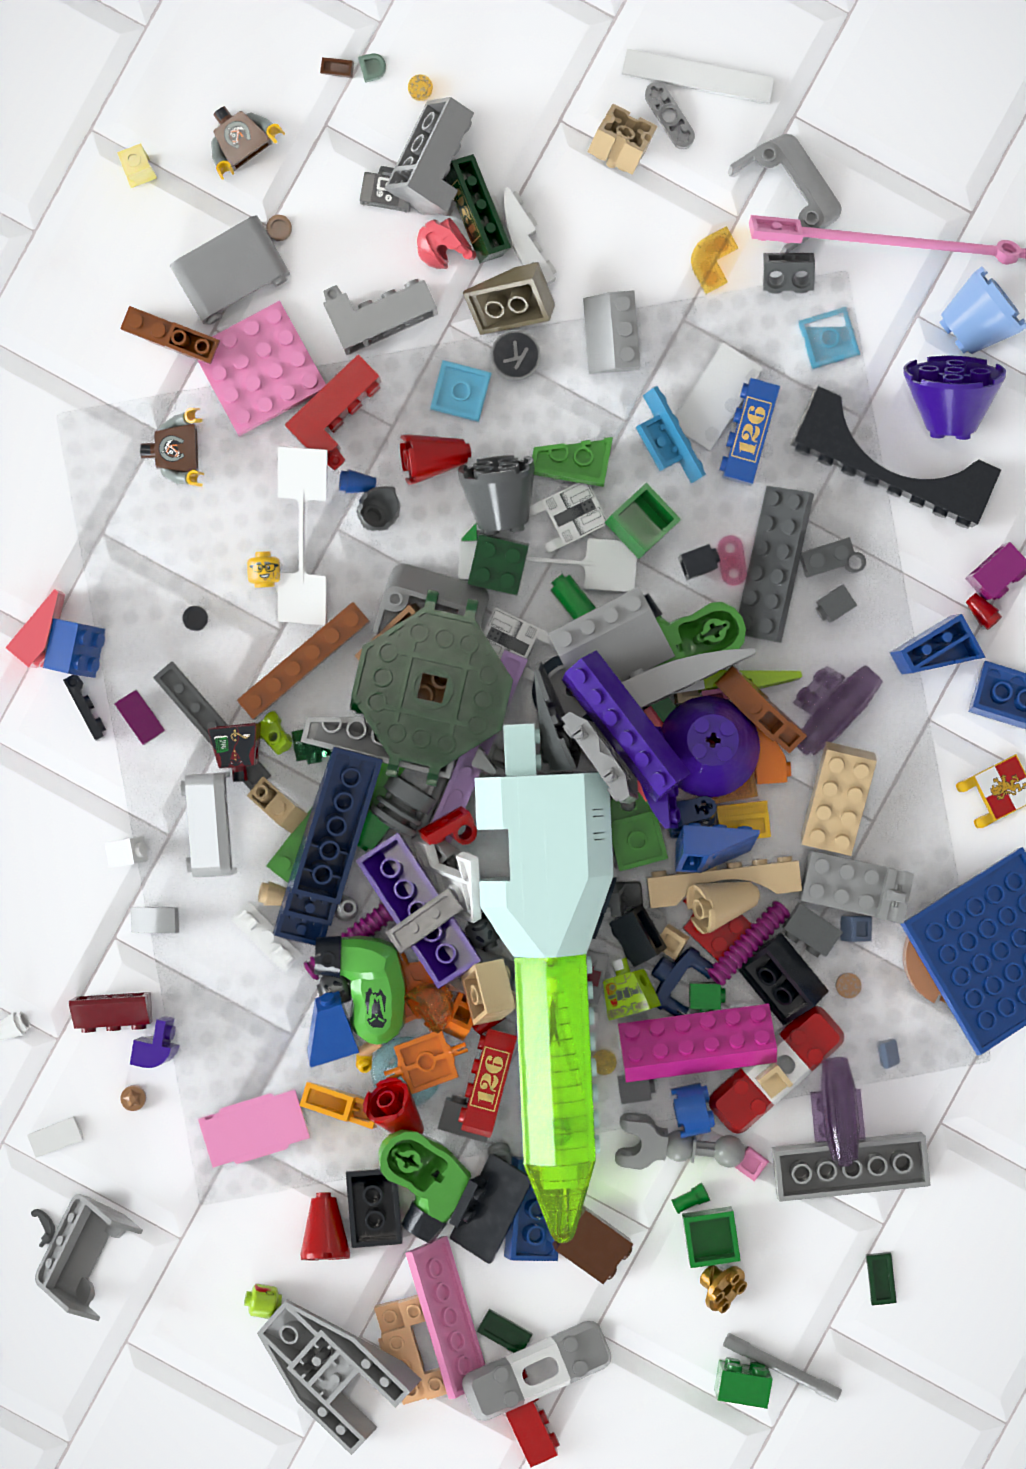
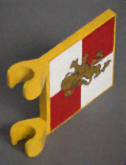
M1017 754L956 783L958 792H966L976 786L989 812L974 819L973 822L977 829L984 828L1026 806V773Z

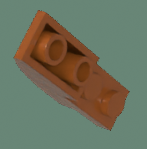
M132 306L128 307L120 327L122 331L145 339L150 343L208 364L212 363L220 340Z
M731 666L715 682L716 686L747 718L789 754L807 737L805 731L773 704L769 697L735 666Z

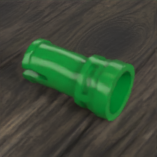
M702 1182L692 1187L691 1191L671 1199L678 1214L697 1204L701 1205L711 1201Z

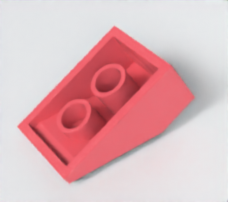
M54 589L5 647L29 668L43 667L53 618L60 619L66 595L62 591Z

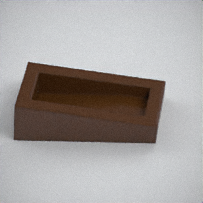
M322 57L320 74L346 78L353 77L354 62L352 60Z

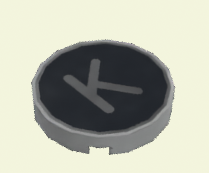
M509 330L501 334L494 341L491 349V362L495 371L503 378L511 381H519L530 377L538 369L541 360L540 347L536 339L529 333L521 330Z

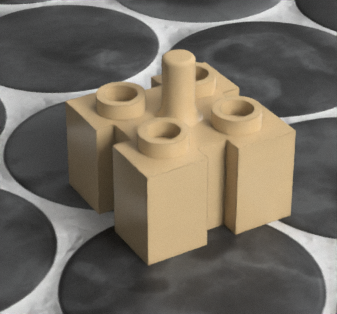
M613 103L598 127L587 152L600 160L606 161L608 158L606 165L609 168L617 167L619 170L633 175L648 149L658 126L641 117L637 120L629 116L631 112Z

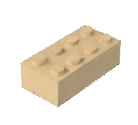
M825 742L801 832L802 845L848 856L852 855L877 763L874 752Z

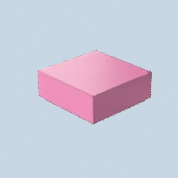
M747 1146L743 1161L735 1166V1168L755 1182L769 1163V1160L750 1146Z

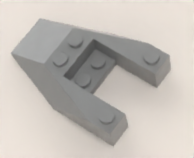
M288 1299L284 1301L257 1332L259 1339L296 1402L351 1456L378 1427L341 1392L349 1382L360 1373L396 1408L422 1380L403 1361Z

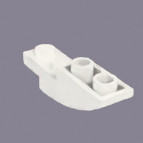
M508 187L504 190V213L507 232L513 250L521 265L539 262L549 286L555 282L556 277L554 274L557 271L550 260L545 262L540 254L543 252V249L538 241L530 239V237L536 234L535 226L538 223L531 212L526 214L521 205L524 202L518 192L514 191L512 193Z

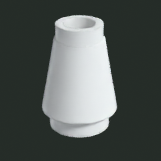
M14 1011L0 1022V1040L26 1034V1031L30 1029V1023L24 1012L20 1011L17 1013Z

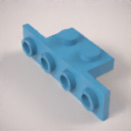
M658 386L653 387L642 396L654 417L639 424L636 429L659 471L680 462L692 484L706 475L703 464L697 458L691 447L690 440L684 435L679 426V421L668 406L665 395Z

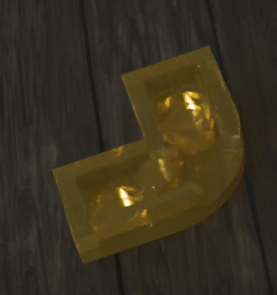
M727 226L700 240L691 255L692 271L705 296L728 284L717 261L738 250V246Z

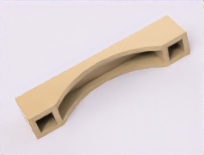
M792 856L777 857V862L767 863V859L752 860V865L742 866V862L727 863V868L717 869V866L702 873L677 872L676 874H667L666 870L651 872L652 876L646 877L650 908L676 906L686 896L690 886L696 883H711L720 880L739 879L750 881L767 887L776 894L802 891L799 861L792 860Z

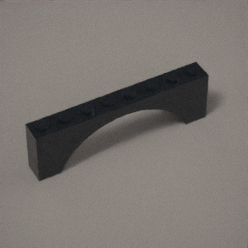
M820 386L813 390L790 445L796 447L795 451L802 455H814L818 457V462L826 466H832V464L841 468L840 471L848 476H860L864 478V483L873 487L882 486L887 489L886 492L898 498L904 496L910 499V504L919 508L926 506L933 510L932 513L941 518L948 516L956 520V525L966 529L979 524L1002 470L978 459L966 469L943 478L917 479L891 472L873 461L853 438L844 418L841 396Z

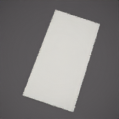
M723 342L676 415L683 433L706 449L711 450L735 413L736 408L739 407L744 399L740 398L743 383L748 384L750 378L757 379L763 368Z

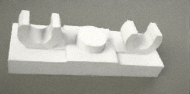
M250 901L231 919L284 973L303 955L288 939L273 935L275 926Z

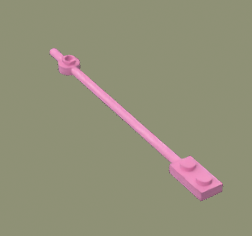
M751 215L749 219L751 238L760 241L769 240L801 244L803 237L992 255L1000 263L1006 265L1016 263L1019 258L1026 259V248H1020L1018 244L1010 240H1001L995 246L802 227L799 219Z

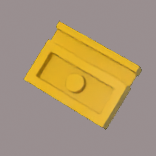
M767 800L716 806L718 824L726 825L727 828L749 826L753 830H760L758 838L771 837Z

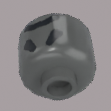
M484 912L481 913V919L475 923L467 921L468 925L465 927V933L475 949L483 948L485 952L498 946L496 941L500 939V936Z
M341 975L340 978L328 976L320 978V984L317 985L320 997L325 993L339 991L343 1003L352 1000L350 980Z

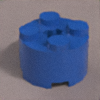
M699 1082L671 1088V1096H677V1099H673L678 1128H684V1131H680L681 1139L710 1133L711 1128L715 1127L712 1110L707 1111L706 1103L710 1100L707 1085L701 1086Z

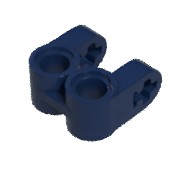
M708 796L676 801L677 807L680 809L681 820L678 823V828L668 830L670 837L676 839L683 825L699 823L702 826L712 827L716 819L715 801Z

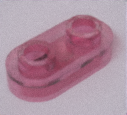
M725 536L719 541L717 546L721 561L719 562L721 577L727 585L737 586L743 583L747 576L743 544L736 536ZM727 544L734 546L733 553L726 552L725 546ZM730 569L738 571L736 578L729 576Z

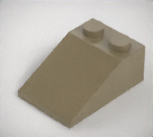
M539 262L514 267L468 288L462 293L480 335L550 321L555 307L554 299Z

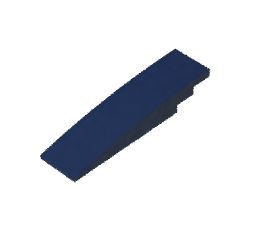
M333 746L274 927V936L314 946L316 945V937H326L328 927L332 925L337 904L340 905L383 759Z

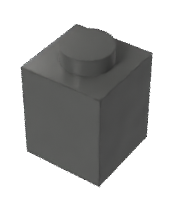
M843 584L816 601L818 607L815 609L823 621L827 619L831 623L856 607L857 604Z
M625 1075L617 1076L621 1104L652 1100L651 1093H656L654 1079L626 1083Z

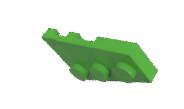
M607 437L604 440L598 441L585 440L575 444L565 445L562 443L534 447L532 454L535 466L534 475L604 487L613 437Z

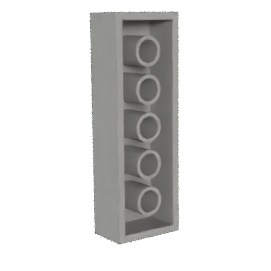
M922 1132L771 1147L776 1196L779 1202L931 1186L926 1135Z

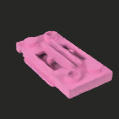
M296 1089L276 1095L268 1093L223 1107L217 1113L199 1118L198 1121L212 1167L214 1168L233 1161L236 1164H240L286 1150L289 1144L309 1139L310 1134L302 1108L299 1106L300 1101Z

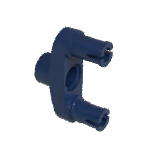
M692 946L686 949L674 962L663 956L651 973V976L660 981L656 994L661 1006L656 1008L659 1010L664 1009L673 1016L683 1015L681 1012L687 1014L689 1007L671 997V992L687 969L691 967L708 980L711 979L708 970L705 968H713V963L702 957L700 952Z

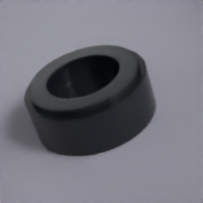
M190 606L184 611L182 620L185 627L189 630L200 631L208 623V614L200 606Z

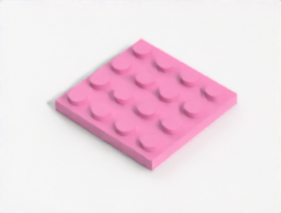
M280 300L212 336L220 340L211 364L197 360L238 436L314 397L326 385Z

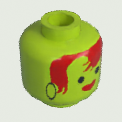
M259 1283L255 1284L251 1291H246L244 1306H248L250 1316L269 1319L281 1306L282 1294H279L277 1287Z

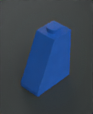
M339 991L325 993L321 997L315 998L307 1046L311 1068L359 1053L357 1038Z

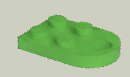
M638 792V799L635 801L634 809L624 811L621 808V803L612 799L610 801L612 845L619 871L669 859L659 820L650 808L648 801H645Z

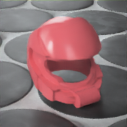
M447 218L442 222L436 219L430 220L418 232V255L424 263L432 268H448L449 260L446 254L448 249L457 251L468 260L476 258V252L472 250V246L451 218Z

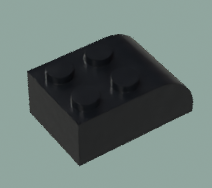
M381 1169L346 1171L351 1247L361 1248L402 1244L403 1229L401 1224L399 1185L388 1181L382 1174Z

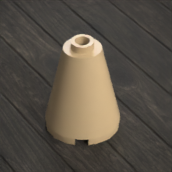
M751 882L696 883L688 888L686 894L688 910L692 909L695 916L691 917L692 923L702 934L713 932L757 906L760 899L759 889Z

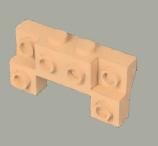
M418 1295L375 1305L374 1310L381 1330V1338H378L380 1349L403 1361L422 1379L403 1399L402 1404L405 1405L425 1398L429 1400L446 1395L447 1392L440 1368L425 1371L412 1325L425 1322Z

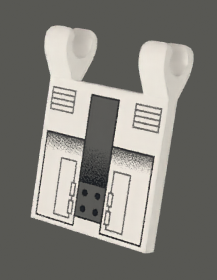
M576 483L530 506L529 517H534L546 510L559 535L558 538L544 545L547 553H552L606 526L604 522L607 518L591 486L588 484Z
M496 607L483 631L500 659L504 650L527 659L536 638L553 645L548 632ZM525 666L521 676L534 681V670Z

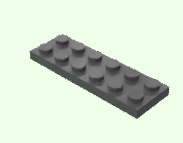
M773 486L766 487L739 608V614L742 616L746 627L745 636L782 642L814 494L811 492Z

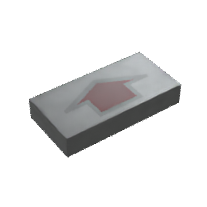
M588 950L586 956H591L592 973L587 974V980L593 984V999H588V1001L598 1005L610 955Z

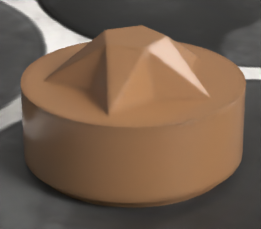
M137 1085L126 1087L120 1096L121 1104L129 1111L141 1109L146 1102L144 1089Z

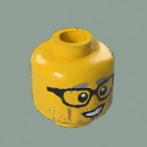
M270 551L255 552V557L247 560L248 581L254 584L255 588L275 587V583L280 580L279 558L271 556Z

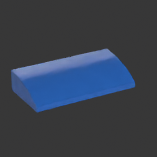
M984 661L968 712L1026 730V673Z
M512 1156L511 1164L531 1176L533 1182L505 1236L504 1257L511 1261H558V1252L554 1249L552 1243L560 1234L564 1188L545 1189L544 1163L523 1164V1157Z

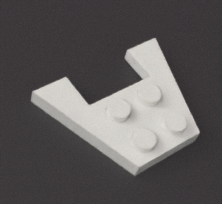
M421 836L411 839L426 874L439 894L449 888L464 909L455 916L472 923L480 920L478 857L466 852L456 855L460 870L439 863L434 844L429 845Z

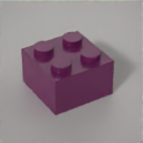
M1011 542L1002 544L965 579L985 600L1000 599L1010 590L1007 585L1011 582L1020 581L1026 575V558Z

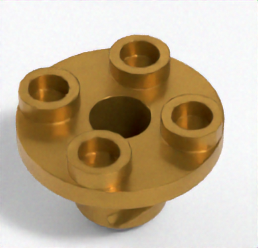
M715 1265L708 1266L700 1276V1284L708 1290L705 1299L706 1306L712 1311H719L721 1314L725 1313L730 1308L731 1302L735 1297L742 1294L747 1288V1282L744 1281V1271L738 1266H731L724 1271Z

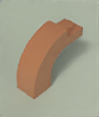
M907 936L903 946V966L906 976L920 995L935 1003L938 995H941ZM941 995L939 1000L946 1003L943 996Z

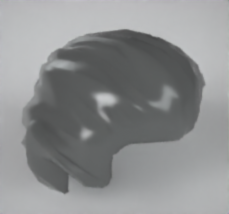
M381 486L364 492L359 499L356 511L363 528L371 531L388 530L400 516L401 504L396 495L395 487Z

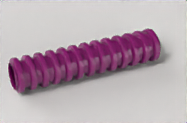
M773 901L772 907H767V912H763L761 918L758 917L756 923L750 925L751 929H746V934H741L740 940H736L734 942L735 945L729 947L730 951H725L724 957H719V962H715L713 968L708 969L709 976L717 984L724 986L726 980L732 978L731 974H736V969H741L742 963H746L748 961L747 958L753 956L752 952H757L758 946H763V941H767L769 935L774 934V929L778 930L780 928L779 924H784L785 918L788 919L790 917L789 910L782 903Z
M379 903L377 909L374 907L372 913H366L367 917H361L359 923L355 922L353 924L354 927H348V931L346 933L342 932L341 935L342 937H374L377 930L380 932L382 926L386 927L388 926L387 922H393L394 920L384 904ZM311 956L309 962L305 961L303 963L304 968L313 979L318 980L319 975L314 974L315 957Z

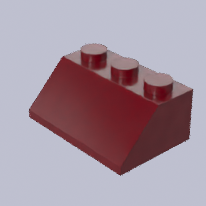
M151 992L75 996L69 1000L74 1029H81V1033L96 1032L98 1027H106V1031L122 1030L121 1026H131L132 1030L147 1029V1024L153 1022Z

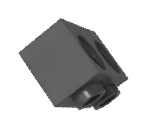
M763 253V291H768L772 294H779L783 291H794L799 294L814 291V253ZM774 271L782 273L779 277L770 276ZM799 271L807 272V275L804 277H797L795 274Z

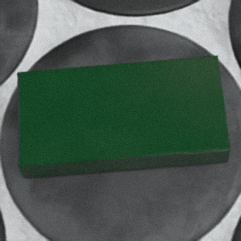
M891 1252L865 1254L871 1305L897 1303Z
M490 1308L477 1328L478 1333L513 1353L526 1348L533 1335L532 1332Z

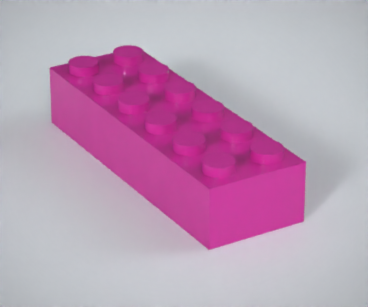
M769 1004L618 1024L626 1083L777 1063V1045Z

